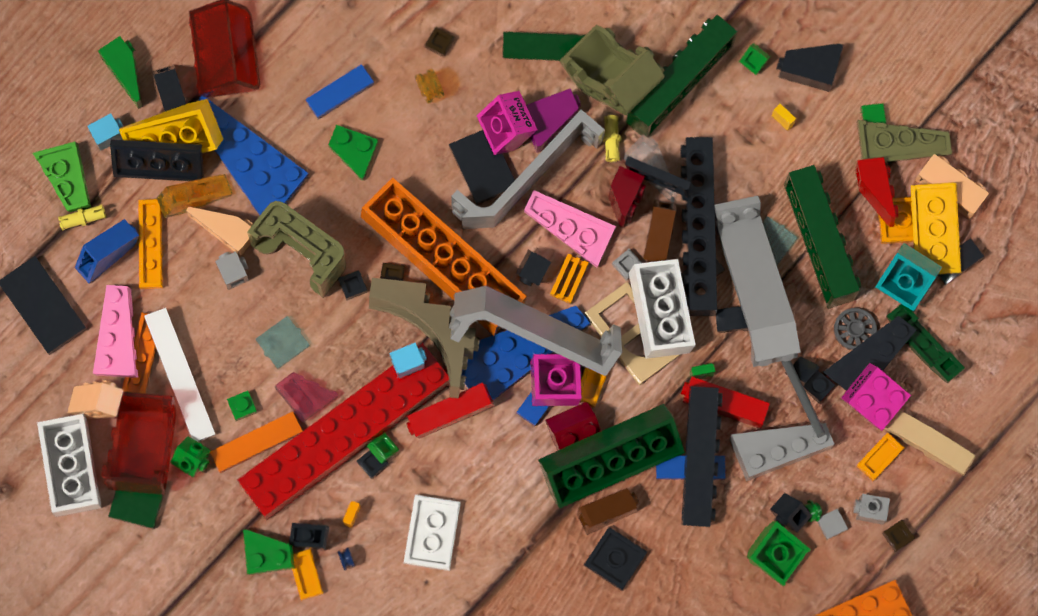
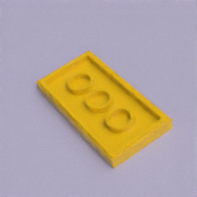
M957 183L911 185L914 249L942 266L938 274L961 273Z

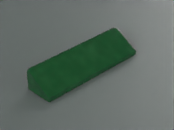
M503 32L502 57L505 59L560 61L585 35Z

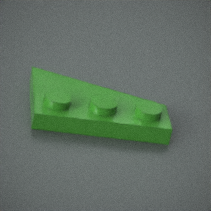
M71 142L33 153L69 213L80 208L91 207L78 143Z

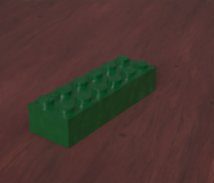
M718 14L713 19L708 18L701 27L703 30L698 35L693 34L686 43L688 46L683 51L679 49L672 57L673 62L669 66H663L665 78L627 114L626 123L645 140L732 48L737 31Z
M815 165L789 172L784 187L826 306L830 309L853 302L860 291L861 283L857 275L854 276L852 271L853 260L850 254H846L844 235L838 232L836 226L838 225L836 213L831 212L829 206L831 200L828 192L823 190L822 174L820 170H816Z
M662 404L538 459L549 492L560 509L685 452L674 417L667 407Z

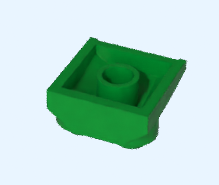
M772 521L763 529L752 544L746 558L752 565L757 566L780 585L785 586L786 581L811 549L777 521Z

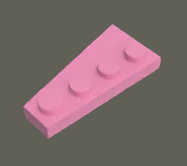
M533 190L524 209L528 216L596 268L598 267L616 226Z
M106 285L93 374L96 376L138 378V370L135 363L137 354L134 349L133 339L135 331L132 327L131 288L128 286Z

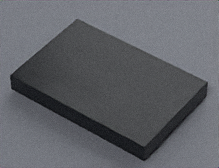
M483 130L449 144V148L476 205L502 195L515 181L503 154L494 155Z
M630 156L625 161L626 168L644 176V180L687 198L690 197L693 191L691 182Z

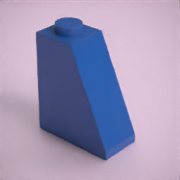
M123 219L84 244L74 268L90 284L135 246L139 237L137 230Z

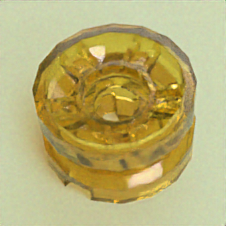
M432 68L426 70L425 74L419 73L415 75L422 96L427 98L425 99L427 104L433 102L434 98L440 99L444 97L442 86Z

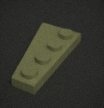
M863 120L857 121L862 160L884 157L886 163L931 158L934 154L937 156L952 155L949 132L909 128L908 126H894L878 122L872 123Z

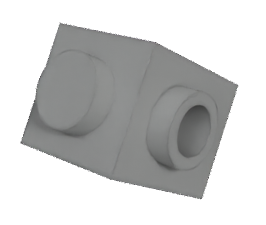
M226 252L215 261L228 290L249 281L245 272L246 269H249L243 256L238 257L237 252Z
M862 494L859 500L855 499L853 513H857L856 520L883 525L887 521L890 498Z

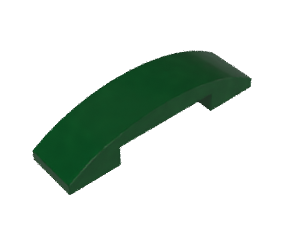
M900 304L886 316L889 322L900 316L916 329L906 344L946 383H949L965 369L951 352L947 353L920 324L919 318L912 310Z

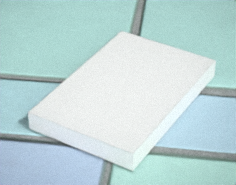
M415 495L404 564L450 571L461 502Z

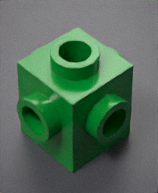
M187 436L177 446L170 463L184 473L194 477L199 471L203 472L210 462L207 458L211 450L203 446L202 443Z

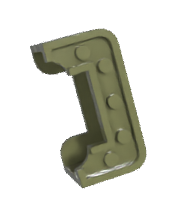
M596 24L560 60V63L583 93L627 115L665 78L663 74L664 69L659 63L655 62L653 58L655 55L648 47L645 46L643 48L639 46L635 52L631 49L626 50L614 39L616 36L608 27L604 29Z
M281 201L271 202L247 232L251 246L260 253L271 254L277 250L282 242H285L307 258L314 271L310 278L311 289L322 298L325 297L346 268L343 246Z

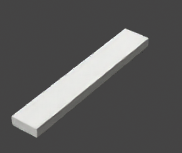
M164 308L145 315L144 318L191 438L199 442L215 436L214 429L167 309Z

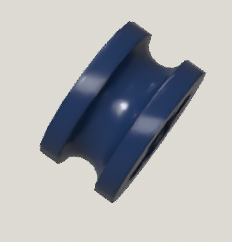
M348 547L345 548L344 552L337 551L344 571L349 566L355 567Z

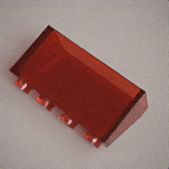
M218 0L190 10L189 25L192 34L194 67L197 75L199 96L209 98L258 90L260 87V76L253 21L249 9L230 0Z

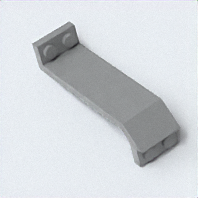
M580 110L493 205L486 208L478 207L457 190L451 196L452 213L459 220H462V229L494 228L579 135L582 136L581 139L588 146L593 145L597 149L603 143L605 129L583 110Z
M759 196L714 205L715 227L750 335L753 367L767 366L771 363L798 358V353H801L796 323L760 216L761 202Z
M488 286L455 293L454 305L450 311L452 320L449 328L451 329V339L458 343L474 321L487 320L604 376L608 374L622 354L621 327L614 324L609 331L606 330L599 340Z

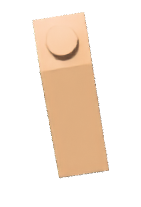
M193 207L187 208V214L191 219L232 251L237 252V255L240 257L251 245L247 232L253 223L248 219L243 221L241 218Z

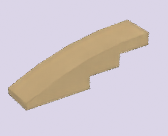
M901 410L896 413L884 428V430L902 438L903 442L922 451L925 456L963 476L976 457L953 440Z

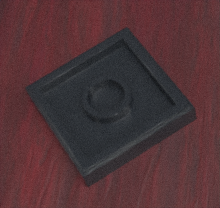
M608 527L583 566L623 591L644 559L647 551L611 527Z

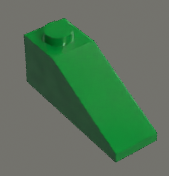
M121 36L99 49L98 52L103 62L138 109H140L142 101L136 61L133 55L135 49L128 40L124 42Z

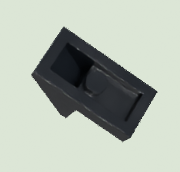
M801 356L793 364L805 391L818 403L835 387L829 379L818 371L820 366Z
M292 523L289 545L325 551L329 526Z

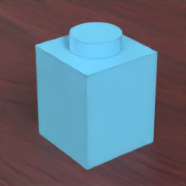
M112 114L87 126L100 151L109 147L111 140H123L119 129L124 126L120 119H114Z
M416 343L390 353V359L398 378L424 369L423 361L427 360L422 347L417 348Z

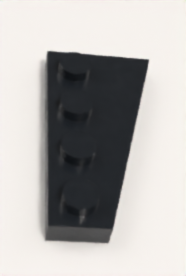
M897 316L823 373L847 391L869 363L883 371L914 334L916 329L900 316Z

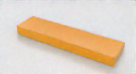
M138 200L139 288L163 289L162 200Z

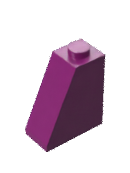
M571 88L526 105L537 128V131L530 137L536 153L541 152L578 113L581 103L578 95H573Z

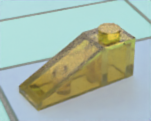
M221 174L167 186L159 194L157 200L164 218L187 213L188 207L200 208L231 196L233 192L226 175Z

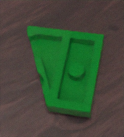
M336 125L328 146L363 181L376 150L378 139Z
M243 530L248 575L294 569L292 545L249 530Z

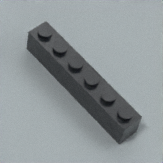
M689 386L681 525L710 527L711 522H715L716 511L715 508H712V499H716L717 485H713V476L718 475V462H714L715 453H719L720 439H716V430L721 428V416H717L718 407H722L723 394L719 393V388Z

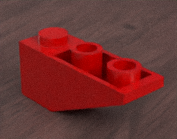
M884 157L857 160L855 173L859 191L888 227H894L895 218H898L899 212L897 204H893L892 198H894L895 193L893 185H889V165H885Z

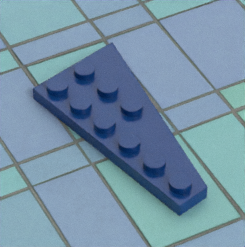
M202 95L198 101L204 100V99H207V98ZM208 99L223 136V141L217 150L214 151L218 154L254 209L261 215L271 202L281 201L286 204L309 176L308 172Z
M577 306L549 315L580 331L590 325L588 319ZM508 330L495 334V336L492 335L479 340L478 351L473 353V360L468 359L467 370H462V376H466L465 386L469 389L484 383L494 401L531 371L530 362L534 354H553L555 352Z

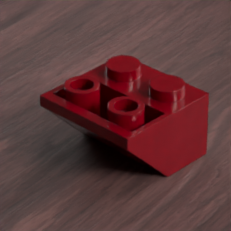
M619 166L610 185L608 198L619 226L624 228L626 222L631 223L637 207L635 202H641L646 185L643 184L644 176Z
M587 401L545 420L557 451L601 432L597 417Z

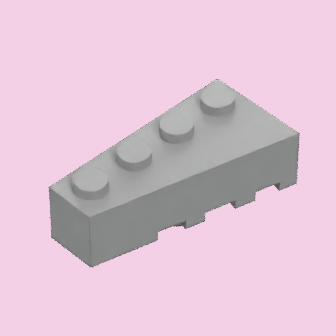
M826 423L821 424L826 434L819 438L816 436L812 425L732 434L729 440L746 481L830 450L834 446V442Z

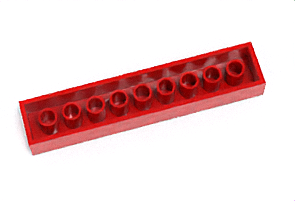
M424 343L417 347H422L427 358L426 361H423L424 369L398 378L392 365L237 479L239 485L266 521L367 447L371 441L390 430L450 385L449 376Z

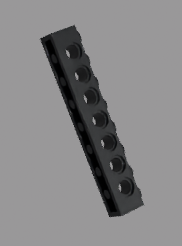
M686 137L684 145L680 146V158H684L685 166H681V178L691 182L693 191L688 198L681 195V200L685 201L686 209H682V222H686V230L682 231V243L686 244L687 252H683V265H687V274H683V286L687 287L688 295L685 296L690 316H715L717 312L713 137ZM699 159L702 164L699 166L694 165L691 160ZM699 180L703 185L696 187L692 184V181ZM699 201L703 204V207L695 208L692 203ZM701 223L704 228L697 230L692 224ZM700 244L705 250L698 252L693 246ZM695 266H702L705 272L697 273L693 268ZM701 287L706 293L704 295H697L694 289Z

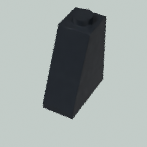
M843 44L786 50L785 56L779 57L776 68L780 70L778 78L830 92Z
M171 65L154 70L153 76L165 112L185 105L186 101L175 66Z

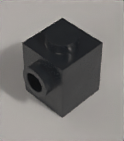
M528 249L516 272L521 277L519 281L530 287L533 283L539 286L551 261Z
M786 493L770 508V511L775 516L774 521H777L784 528L788 527L797 533L812 517L802 502Z

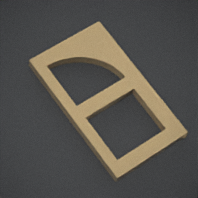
M628 282L584 313L601 337L610 328L599 314L625 295H628L634 303L632 288ZM639 323L621 336L622 354L618 359L638 385H642L680 355L646 359L629 352L624 346L641 334Z

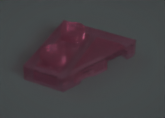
M295 372L275 385V389L302 422L308 420L338 397L337 392L333 390L331 392L319 386L320 384L312 380L308 381Z

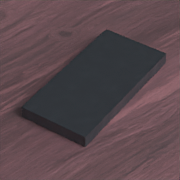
M111 140L110 150L113 177L203 182L202 145Z
M36 256L0 279L1 288L48 355L87 330Z

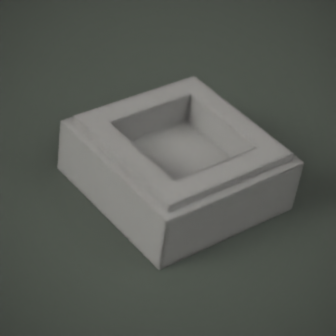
M628 249L614 260L612 265L627 281L630 279L629 272L633 265L642 262Z
M838 508L821 516L818 521L826 540L848 530Z

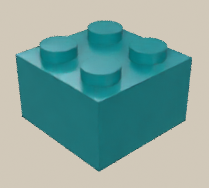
M903 243L875 287L914 312L942 266Z

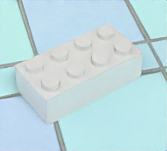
M678 259L634 264L629 272L645 358L690 353L695 347V340Z
M84 414L37 422L51 510L55 517L102 508L88 423Z

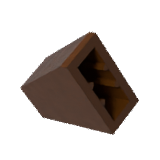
M654 200L643 256L647 263L665 261L667 259L676 214V204Z
M626 488L579 507L577 516L586 535H589L636 513L639 501L635 493H630L629 489Z

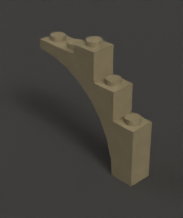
M372 278L369 309L387 312L403 318L427 335L440 351L446 364L450 381V397L459 398V392L464 390L466 376H462V370H467L468 359L473 360L474 351L479 349L480 338L475 337L476 328H468L458 343L451 339V329L449 328L452 320L450 316L451 306L429 304L430 293L426 292V283Z

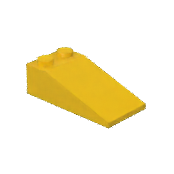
M208 99L185 104L119 129L123 140L202 145V153L217 150L223 141V136Z

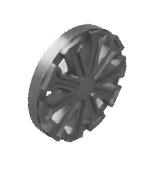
M850 308L843 311L834 323L836 340L848 350H853L860 345V338L863 341L868 339L863 333L871 334L872 336L877 332L874 318L867 311L860 308ZM854 313H858L857 319H855ZM846 314L849 315L850 321L845 318ZM866 316L868 319L862 322V318ZM839 321H842L846 326L839 325ZM869 324L872 325V329H868L865 327ZM838 331H847L841 335L838 333ZM849 336L847 343H845L843 339ZM853 339H855L856 346L851 345Z

